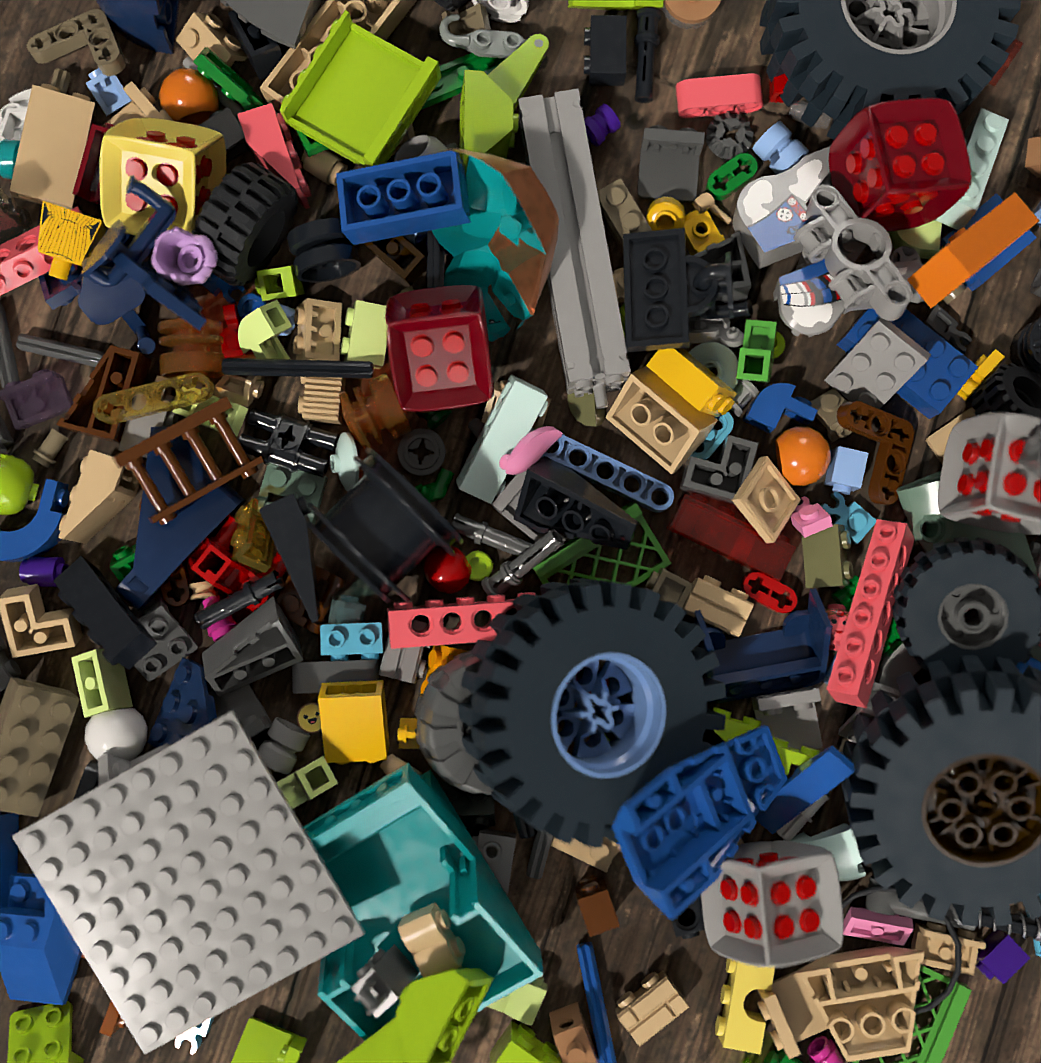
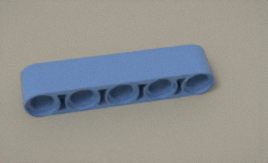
M563 434L556 441L559 445L558 450L554 453L545 452L541 457L546 456L572 469L583 479L624 499L635 502L637 505L652 512H663L673 503L674 492L667 484ZM573 452H581L585 456L586 462L581 466H574L569 461V456ZM608 465L612 469V477L601 479L597 475V467ZM630 477L635 478L639 482V490L633 493L627 491L624 487V480ZM659 490L666 495L665 505L659 506L653 503L651 499L653 491Z

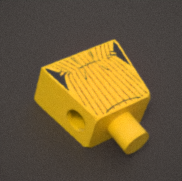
M43 201L38 252L53 257L48 275L67 281L72 264L82 267L83 260L90 258L96 245L108 229L104 221Z

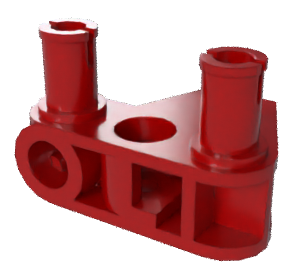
M231 515L215 536H208L188 559L190 568L212 586L228 594L243 588L244 583L248 581L254 582L273 570L279 573L276 579L282 577L287 568L279 552L276 553V556L262 573H257L230 552V545L242 530L246 528L244 524ZM223 559L225 563L220 568V570H214L218 563ZM278 590L262 598L261 603L257 605L251 604L247 608L254 612L271 597H275Z

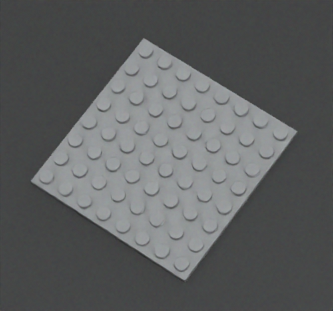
M234 710L12 836L144 1055L365 933Z

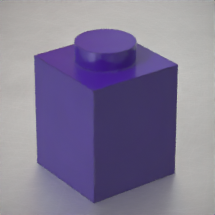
M996 929L995 932L992 931L983 940L986 942V948H979L977 955L979 962L976 964V967L989 980L995 977L1005 984L1030 957L1008 934Z

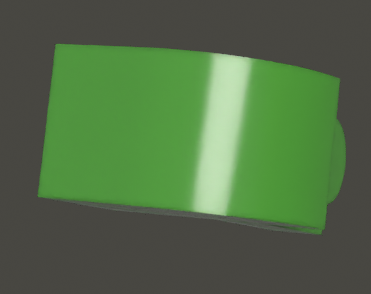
M746 319L743 348H740L736 379L770 382L775 355L777 322Z

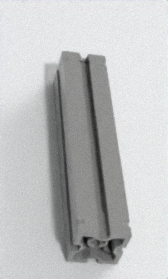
M579 89L554 92V96L543 98V95L518 98L519 127L526 165L532 168L546 189L559 218L558 240L551 269L547 277V284L567 395L574 393L575 397H583L586 393L588 395L593 394V388L596 408L608 407L606 392L621 390L631 371L629 360L627 359L625 338L585 121L580 105Z

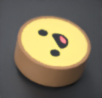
M317 702L305 704L298 711L297 723L304 732L317 733L322 730L319 704Z

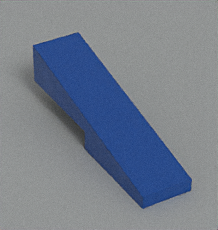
M831 745L798 766L766 811L760 810L755 820L770 833L774 834L854 773V764Z

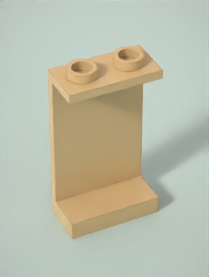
M42 83L41 87L32 84L9 190L12 197L38 204H43V201L69 210L75 208L76 199L72 192L89 136L92 117L96 113L95 103L91 102L88 96L80 93H72L71 96L60 93L59 88Z

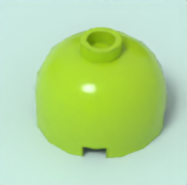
M4 453L0 454V515H12L22 511L28 500L35 502L39 484L33 483L34 472L29 464L18 457Z

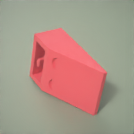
M272 103L237 114L246 143L258 164L293 186L298 202L305 209L310 208L307 197L312 196L310 188L301 170L303 167L292 143L294 140L290 128L282 114L276 112Z

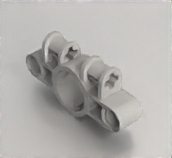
M818 186L814 189L806 209V217L809 223L802 226L795 233L794 240L796 243L803 245L809 254L808 259L812 264L824 259L826 268L833 277L828 287L838 293L845 303L844 308L847 312L869 302L882 319L887 321L899 319L912 298V289L889 259L892 242L888 232L875 221L858 218L839 191L833 186ZM850 240L863 242L870 247L873 254H876L877 259L872 260L867 265L855 264L848 261V258L841 254L838 244L841 242L845 244Z

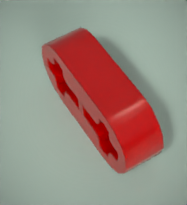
M752 572L742 579V592L748 594L749 599L774 612L789 613L797 605L798 600L794 590L763 573ZM759 578V585L766 588L767 592L755 591L753 594L750 592L752 587L748 584L749 580L754 581ZM772 592L777 595H782L786 592V599L790 601L789 605H782L779 608V601L771 597Z

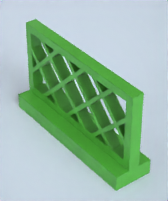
M629 502L621 507V509L634 518L644 531L641 544L631 542V545L640 547L636 564L620 561L623 549L618 548L616 559L600 556L602 545L594 544L589 539L576 537L574 540L571 539L564 543L557 551L555 550L541 563L536 565L533 570L543 585L549 583L547 578L557 572L568 574L567 584H569V579H572L573 576L621 583L615 581L619 564L635 568L632 580L622 583L635 587L648 579L653 571L658 573L660 567L664 569L672 563L642 516V511L637 503ZM647 538L651 542L652 546L646 545ZM596 548L595 555L589 554L590 551ZM644 549L655 550L661 562L651 568L642 566L641 561ZM582 556L594 558L590 575L574 572L576 561ZM598 560L614 563L611 580L595 577ZM571 564L570 571L563 569ZM640 569L646 570L638 576Z
M921 964L920 971L929 975L922 978L919 973L920 985L927 1001L916 1004L915 1008L928 1005L934 1000L930 999L924 983L938 979L948 986L951 978ZM957 980L951 994L939 1003L936 1012L934 1008L931 1010L933 1019L930 1025L918 1028L916 1022H914L915 1030H913L912 1037L917 1036L921 1044L919 1053L909 1057L901 1053L903 1059L891 1063H942L972 991L967 984ZM927 1032L925 1039L923 1041L921 1034ZM878 1057L880 1063H884L883 1058ZM860 1060L852 1061L850 1063H859Z

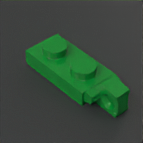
M204 47L193 61L198 66L197 70L208 80L213 79L222 87V92L232 101L237 100L242 104L244 112L267 104L252 91L253 87L208 47Z

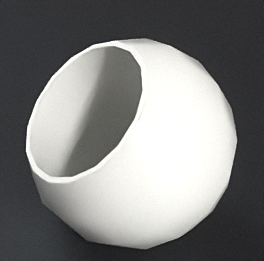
M134 708L108 711L96 714L90 718L85 727V742L89 752L97 760L98 757L109 753L132 761L144 749L147 742L148 728L144 717Z

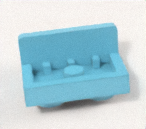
M380 622L324 624L320 626L321 656L330 655L331 661L349 660V654H361V660L379 659V653H384L386 640H383V625Z

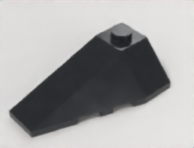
M546 456L527 469L513 518L539 533L547 534L548 531L554 529L559 534H564L565 538L574 540L576 537L589 539L594 544L624 550L630 547L638 525L634 518L572 469Z
M297 492L260 508L259 511L313 623L319 620L321 611L311 529L306 525L310 521L307 514L311 513V509L307 506L306 498L304 496L299 497Z

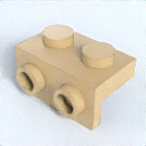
M193 12L175 39L193 60H195L204 47H208L229 67L232 66L235 60L245 61L247 55L241 49L242 45L240 42L226 32L222 27V21L212 13Z
M927 921V925L915 923L911 949L924 951V959L921 964L954 972L955 944L949 930L946 929V925ZM958 928L956 934L961 943V973L974 976L979 948L985 949L986 942L977 937L976 931Z

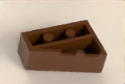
M110 345L89 377L91 379L80 394L77 393L72 400L74 402L64 418L61 417L56 425L73 432L120 444L134 393L142 394L151 360L139 352Z

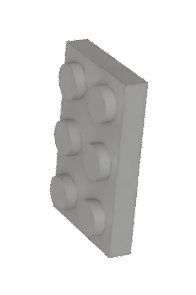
M880 317L828 374L824 381L849 401H860L880 409L928 361L931 354L890 321Z

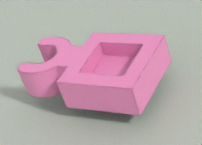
M805 496L801 497L802 504L798 505L790 516L792 525L804 538L833 526L831 516L818 503L810 505L809 498Z

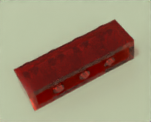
M691 493L690 496L685 494L681 498L667 527L668 530L754 572L763 573L777 581L781 580L796 549L795 546L789 544L790 539L779 534L774 543L766 544L747 519L743 522L735 518L736 513L723 506H719L716 509L707 504L708 499L696 493Z

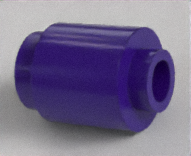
M32 556L21 562L19 576L22 583H27L28 585L38 584L39 587H57L53 580L69 566L62 557Z

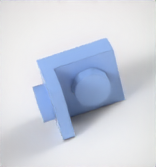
M99 68L88 74L91 80L86 82V85L106 116L131 102L116 75H103Z

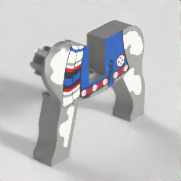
M830 146L804 156L796 165L785 172L764 176L747 184L739 194L733 215L735 233L740 231L742 243L759 269L802 252L796 271L779 277L773 292L774 301L778 299L780 317L792 329L791 333L795 336L804 334L812 337L822 334L831 329L842 314L848 313L844 308L845 303L838 293L828 287L833 277L828 272L824 259L812 264L808 259L809 254L803 245L796 243L794 240L795 233L802 226L809 223L806 217V209L814 189L820 185L832 184L828 161ZM920 260L893 263L912 289L910 302L920 303L924 301L907 281L911 275L923 266ZM868 302L852 311L872 309L873 307Z

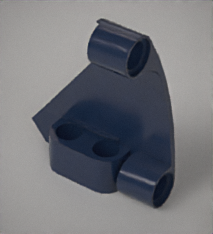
M170 426L151 427L150 437ZM181 435L171 440L170 442L173 445L171 450L195 490L211 483L212 480L189 441L184 440ZM153 450L149 452L146 470L165 502L170 506L185 496L160 454L156 456ZM226 482L175 511L178 517L161 525L159 521L155 523L149 521L148 517L157 513L143 490L133 569L117 586L115 591L138 612L142 610L155 597L167 578L225 518L229 519L230 515L232 516L245 502V499Z

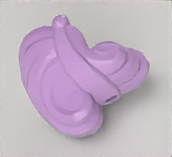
M175 227L173 230L164 231L156 239L152 255V265L159 275L180 285L202 284L210 277L213 267L217 264V251L207 236L193 235L187 230Z

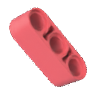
M754 73L687 79L680 81L675 86L678 115L681 118L719 116L727 111L731 114L751 113L763 107L760 76Z

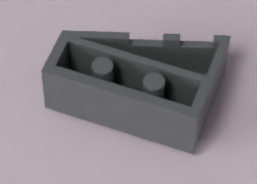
M738 231L733 233L730 238L718 244L713 243L707 246L705 250L693 255L713 265L725 263L726 252H731L734 302L745 301L751 288L741 233ZM727 295L717 296L715 300L716 305L727 304Z
M274 596L202 653L205 678L218 697L303 661L299 636Z

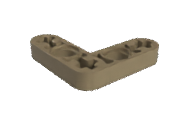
M101 9L89 10L36 34L27 43L28 51L35 61L40 64L51 62L89 45L94 61L103 75H117L126 66V60L113 27ZM107 40L103 44L98 45L100 42Z

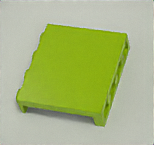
M345 10L340 19H336L333 22L330 34L324 43L316 48L313 60L307 69L305 68L300 72L297 84L292 92L283 98L279 111L287 125L360 167L365 168L385 164L441 79L439 63L429 56L423 62L352 22L349 12Z

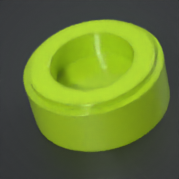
M473 551L466 556L467 561L472 567L469 579L482 581L485 577L491 575L493 563L488 554L482 551Z

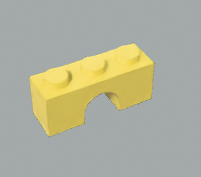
M727 958L726 972L729 973L728 984H723L721 990V1004H724L722 1016L718 1015L715 1026V1034L719 1036L724 1048L761 1055L766 1022L760 1013L748 1011L744 1008V999L749 992L755 989L771 991L775 967H755Z

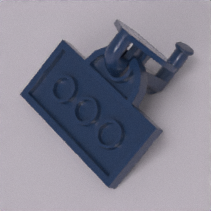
M131 175L127 183L126 194H135L153 207L155 211L128 246L120 242L127 228L123 222L117 220L96 245L82 271V275L101 287H113L132 277L142 285L146 293L200 331L207 320L201 313L203 307L193 297L194 294L189 291L186 285L174 283L159 275L153 267L151 259H148L147 262L143 261L153 249L156 239L174 221L176 217L175 207L148 185L135 179L134 175ZM107 258H110L115 263V266L107 275L98 267Z
M125 234L120 242L128 246L135 236ZM89 258L83 260L82 267L72 264L67 281L48 275L49 272L39 276L45 301L52 310L60 305H68L74 300L75 296L79 295L78 305L93 323L106 325L122 316L137 336L138 350L143 354H151L155 351L156 343L152 339L147 325L134 310L143 302L145 291L142 285L132 277L113 287H101L82 275V271ZM107 258L98 269L108 275L115 266V263L110 258Z

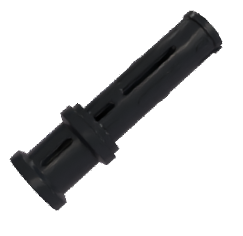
M641 8L635 14V19L638 21V30L634 36V43L638 48L634 99L638 103H650L653 101L655 48L660 44L658 22L662 17L661 11L655 8Z

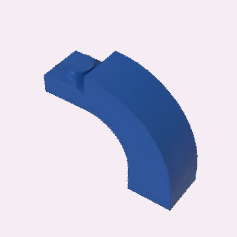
M46 479L39 508L33 520L25 527L16 531L0 530V561L22 562L24 559H29L32 556L39 557L58 544L61 538H58L61 532L59 524L65 515L62 514V509L66 507L69 501L68 484Z

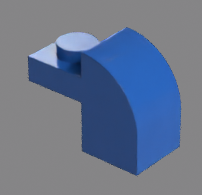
M776 383L763 389L753 399L742 421L767 433H771L776 428L782 414L804 425H808L813 421L818 410L811 407L812 403L802 397L796 396L795 399L791 397L796 387L795 385Z

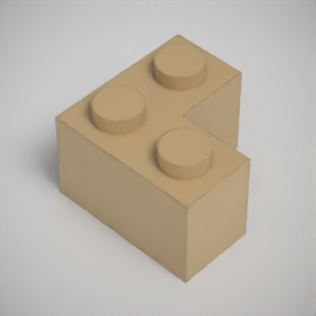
M38 584L7 589L0 596V613L12 658L75 647L83 636L80 622L72 615L75 609L67 608L45 612Z

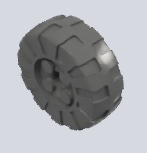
M472 650L453 656V660L444 666L440 665L427 679L429 683L423 694H419L414 714L417 717L415 734L419 748L429 766L441 778L464 791L491 795L490 793L493 789L481 782L473 770V767L479 761L465 752L461 738L472 733V728L459 720L458 715L459 704L472 703L473 697L471 691L461 686L464 671L478 673L483 661L471 654Z

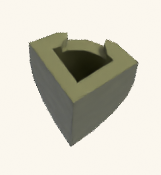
M593 388V394L588 395L586 393L583 397H575L574 393L568 394L569 408L577 421L585 426L593 427L600 426L605 420V408H596Z

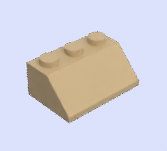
M647 366L630 374L605 417L670 474H674L695 452L718 421L713 415L698 411Z

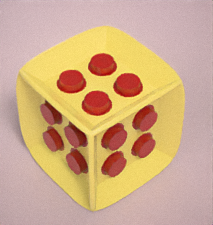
M132 118L108 129L104 135L100 152V204L105 226L110 228L117 220H120L127 228L125 234L136 236L155 211L153 207L135 194H126L128 180L131 175H134L135 179L148 185L175 207L176 217L167 230L180 227L192 233L196 226L195 221L201 214L205 201H208L213 189L219 186L226 175V146L223 134L202 126L157 118Z

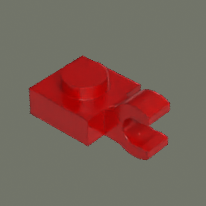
M235 304L223 306V314L227 324V328L219 329L223 359L255 356L252 350L243 354L240 348L238 328L241 320L237 307H235Z

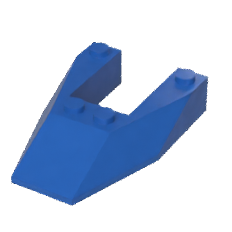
M0 811V973L11 1000L64 1005L67 1003L82 951L36 875L17 873L18 846L12 836L19 830V814Z

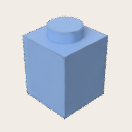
M841 446L833 449L824 485L833 487V492L850 495L851 491L861 489L869 453Z

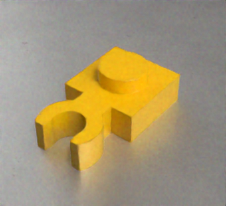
M996 349L988 357L983 354L975 362L978 368L958 391L957 395L967 401L975 392V389L998 369L1005 356Z

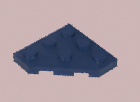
M182 657L168 693L163 700L157 720L151 729L147 742L152 746L158 748L166 743L172 745L217 719L214 696H210L208 693V681L205 678L203 665L192 659Z

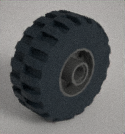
M957 537L951 543L945 544L944 541L933 544V550L926 554L921 551L914 557L916 562L911 567H905L900 575L902 581L900 585L895 586L893 594L895 598V605L892 606L893 618L906 650L926 671H929L927 663L942 659L951 675L961 673V656L977 655L985 669L991 672L995 657L1011 659L1015 666L1019 662L1025 664L1032 657L1030 653L1032 647L1040 645V581L1027 564L1005 546L993 544L984 538L977 537L976 540H968L966 537Z

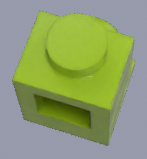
M294 265L256 271L255 287L257 293L261 295L262 301L305 294L303 282L297 279ZM278 277H281L283 288L277 285Z

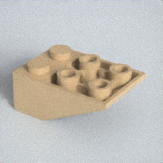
M90 450L81 462V476L78 484L71 490V504L67 514L60 521L59 530L61 532L58 538L86 544L136 496L140 483L132 470L128 471L126 466L118 469L112 460V456Z

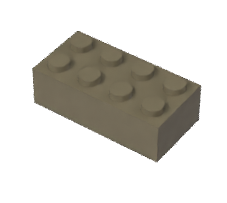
M10 677L0 704V811L33 817L39 816L80 698L72 691Z

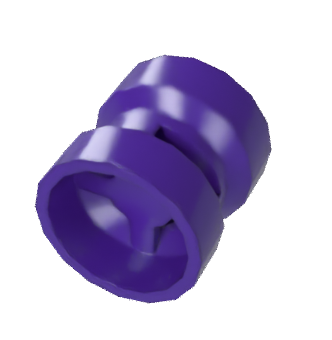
M602 104L596 109L595 115L584 119L587 138L596 147L605 141V136L608 133L613 134L621 128L617 115L607 104Z

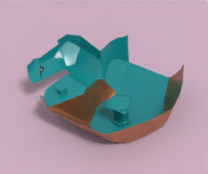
M456 148L447 149L469 155L466 183L471 223L432 230L438 242L454 256L445 272L444 286L473 285L479 286L482 289L489 341L492 342L504 337L510 330V327L489 295L488 286L492 285V292L514 317L523 320L517 329L523 325L526 319L533 316L551 269L558 240L559 218L546 189L530 166L491 154Z

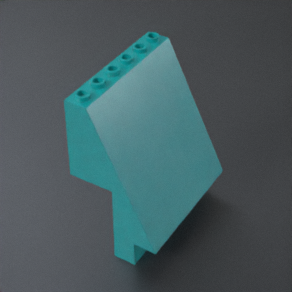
M407 763L303 826L365 931L364 935L321 958L317 995L364 1041L397 1017L396 1010L401 1001L399 997L377 1018L373 1014L368 1016L366 1014L367 1008L360 1000L356 1002L354 999L356 994L351 989L359 979L356 973L378 950L382 948L386 952L395 944L419 972L413 981L423 979L424 977L415 963L413 954L407 949L400 936L398 925L403 916L432 903H436L441 910L444 909L447 912L451 923L450 930L456 937L459 936L464 943L466 952L462 965L458 969L480 968L494 978L477 1012L544 975L539 947L431 770L419 776L412 766Z

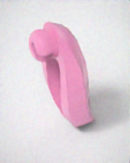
M552 426L540 427L529 432L520 440L511 454H504L499 461L500 468L509 475H517L527 471L562 437V432Z

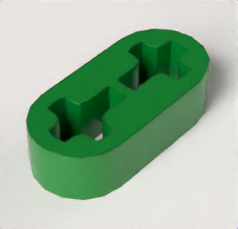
M741 153L729 160L709 176L705 186L706 193H710L716 201L728 198L753 179L758 168L756 159L750 154ZM739 163L742 166H749L747 173L742 171L738 175H734L739 167ZM728 178L729 181L726 183L724 191L721 188L716 190L713 188L715 180L721 183Z

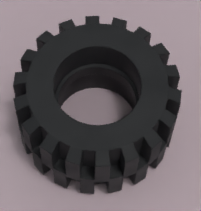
M1009 363L1008 365L1000 366L972 394L973 401L971 403L975 410V415L997 412L1023 414L1041 418V377L1021 365L1017 366Z

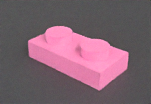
M850 907L843 920V935L904 946L913 931L912 918L902 917L897 914L894 916L884 915L862 907Z

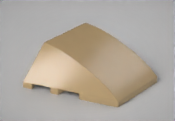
M878 946L826 955L798 970L847 1062L910 1052L916 1015L914 1011L916 994L920 987V966L924 959L923 950Z

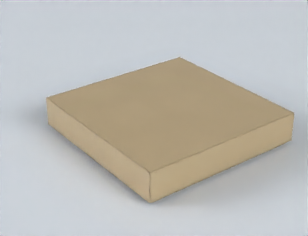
M768 456L758 459L732 499L733 503L766 544L776 541L801 500Z

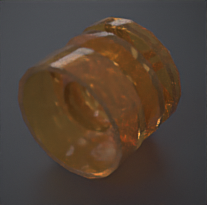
M181 317L159 322L158 332L167 335L159 338V344L173 348V351L159 355L160 376L171 379H209L225 376L222 373L221 366L225 355L210 349L224 344V338L216 335L224 332L223 323L217 320L206 319V323L199 331Z
M387 373L368 380L371 394L366 397L358 386H354L353 391L357 398L355 402H352L346 390L339 393L342 414L352 436L361 444L364 450L367 447L372 449L368 437L373 434L379 446L384 444L381 430L387 428L394 439L412 431L404 410L400 408L395 390Z

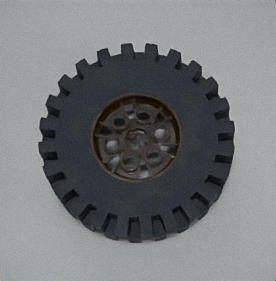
M977 655L961 656V673L954 675L950 674L942 659L927 663L932 681L920 686L910 671L896 678L901 696L893 700L883 690L878 691L870 699L875 719L873 720L859 713L852 725L856 742L845 741L842 754L854 764L855 771L843 780L841 785L852 834L855 837L862 861L865 865L871 864L875 880L885 890L894 884L898 900L912 909L922 898L928 917L936 920H944L951 903L961 925L965 926L978 925L980 907H988L996 926L1012 924L1010 904L1019 902L1023 903L1031 920L1041 917V900L1039 898V895H1041V671L1028 666L1022 675L1011 659L995 657L990 672L985 669ZM986 758L984 767H982L981 763L977 764L976 759ZM1024 774H1026V777H1025L1024 780H1021V781H1018V782H1017V779H1019V778L1022 777ZM943 777L949 781L950 786L937 782Z

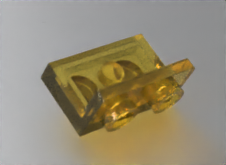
M252 498L246 506L242 505L239 508L235 517V522L238 523V526L231 539V546H234L232 560L266 573L271 567L274 541L261 514L257 512L259 500Z

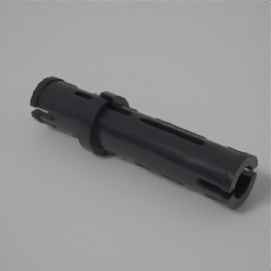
M273 570L254 582L248 581L244 583L243 588L201 611H197L194 615L197 624L203 621L204 623L200 625V628L206 630L213 624L251 604L257 605L261 603L262 598L284 588L282 577L276 579L279 573Z

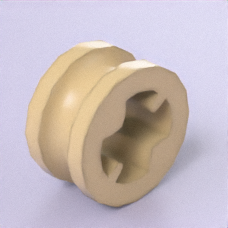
M207 581L189 584V589L193 590V594L190 596L191 600L218 596L214 586Z

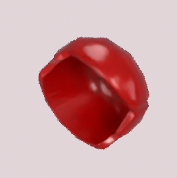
M454 546L451 547L455 551V556H450L441 547H437L427 555L424 561L425 565L423 566L427 581L439 592L446 594L460 591L468 583L472 573V567L467 561L465 554Z

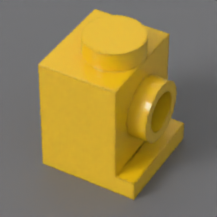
M695 210L685 216L683 228H685L686 247L691 256L705 250L707 246L713 243L718 244L725 240L724 236L720 235L708 211L700 214L698 210ZM702 226L705 234L698 233L696 228Z

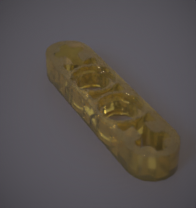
M190 373L102 395L95 400L93 413L98 420L107 424H117L203 403L212 397L214 384L212 380L202 373ZM198 380L205 385V387L201 388V394L199 395L192 390L184 392L181 384H183V387L186 389L194 388ZM167 387H174L176 390L175 399L170 403H164L161 398L162 391ZM138 394L145 395V407L141 410H134L132 399ZM107 403L113 406L124 405L125 410L121 408L113 409L111 416L103 413V410L108 408Z

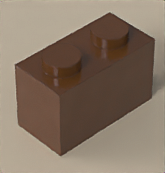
M590 876L579 881L580 885L575 887V891L589 936L592 937L620 927L604 877L598 879L597 876Z

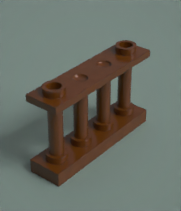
M226 396L112 457L118 469L126 466L128 471L132 470L157 513L148 517L151 523L159 521L161 525H164L178 517L175 511L239 475L245 479L259 471L257 465L264 462L261 456L255 457L252 460L248 458L226 420L228 415L225 411L232 408ZM208 420L211 425L215 424L239 467L225 475L221 473L199 435L201 431L198 426ZM180 435L184 440L187 439L212 480L211 483L198 490H195L171 450L173 445L170 441ZM152 450L156 456L160 454L185 496L170 506L165 502L143 465L145 460L142 456Z

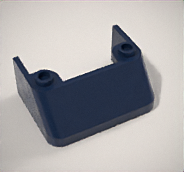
M816 588L810 589L808 609L791 612L783 622V629L726 640L721 629L706 627L701 610L694 611V624H698L706 635L696 646L704 648L707 652L714 651L720 664L716 668L704 673V676L724 682L726 697L709 702L718 704L809 687L820 683L825 678L832 624Z

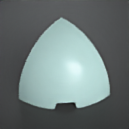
M845 823L812 837L803 832L795 835L790 840L792 842L822 847L830 851L836 862L839 881L857 880L866 875L851 827Z

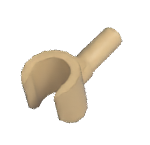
M702 193L692 202L693 207L700 214L709 209L711 213L716 215L725 224L728 225L732 221L727 214L718 208L710 193Z

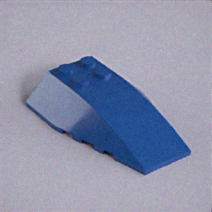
M768 725L757 727L668 767L622 805L612 829L635 884L669 919L674 920L718 879L723 872L720 866L727 857L732 858L739 849L737 842L745 832L750 833L757 824L755 817L759 811H766L788 780Z

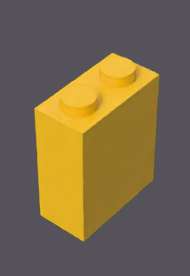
M683 348L658 350L646 365L700 412L719 417L721 414H726L734 405L735 401L733 399L738 393Z
M384 680L322 683L318 704L326 762L347 764L349 762L362 761L376 763L387 760L390 743Z

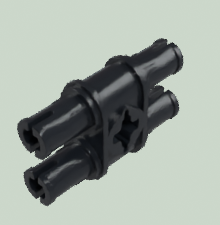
M256 408L251 409L247 420L248 426L272 432L270 439L265 441L242 433L238 441L246 454L255 457L261 456L264 464L280 466L289 469L291 473H297L300 470L322 478L325 477L329 460L304 453V450L310 444L334 452L339 440V434L316 428L312 421L304 422L288 417L286 413L274 415Z

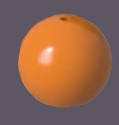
M180 68L171 72L162 82L159 92L160 106L173 121L198 126L208 120L212 113L218 111L220 105L218 91L212 80H208L198 70Z
M794 427L784 431L776 438L778 469L790 485L806 486L817 482L826 474L831 463V451L827 440L820 432L809 427Z

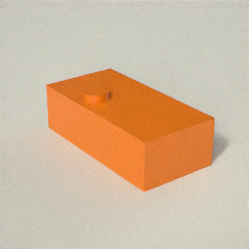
M1013 193L969 229L966 230L962 227L948 239L951 243L911 275L907 281L928 306L932 308L1038 223L1039 219L1016 193Z

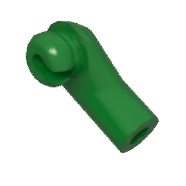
M441 468L434 483L419 484L415 489L429 503L441 500L447 493L454 473Z

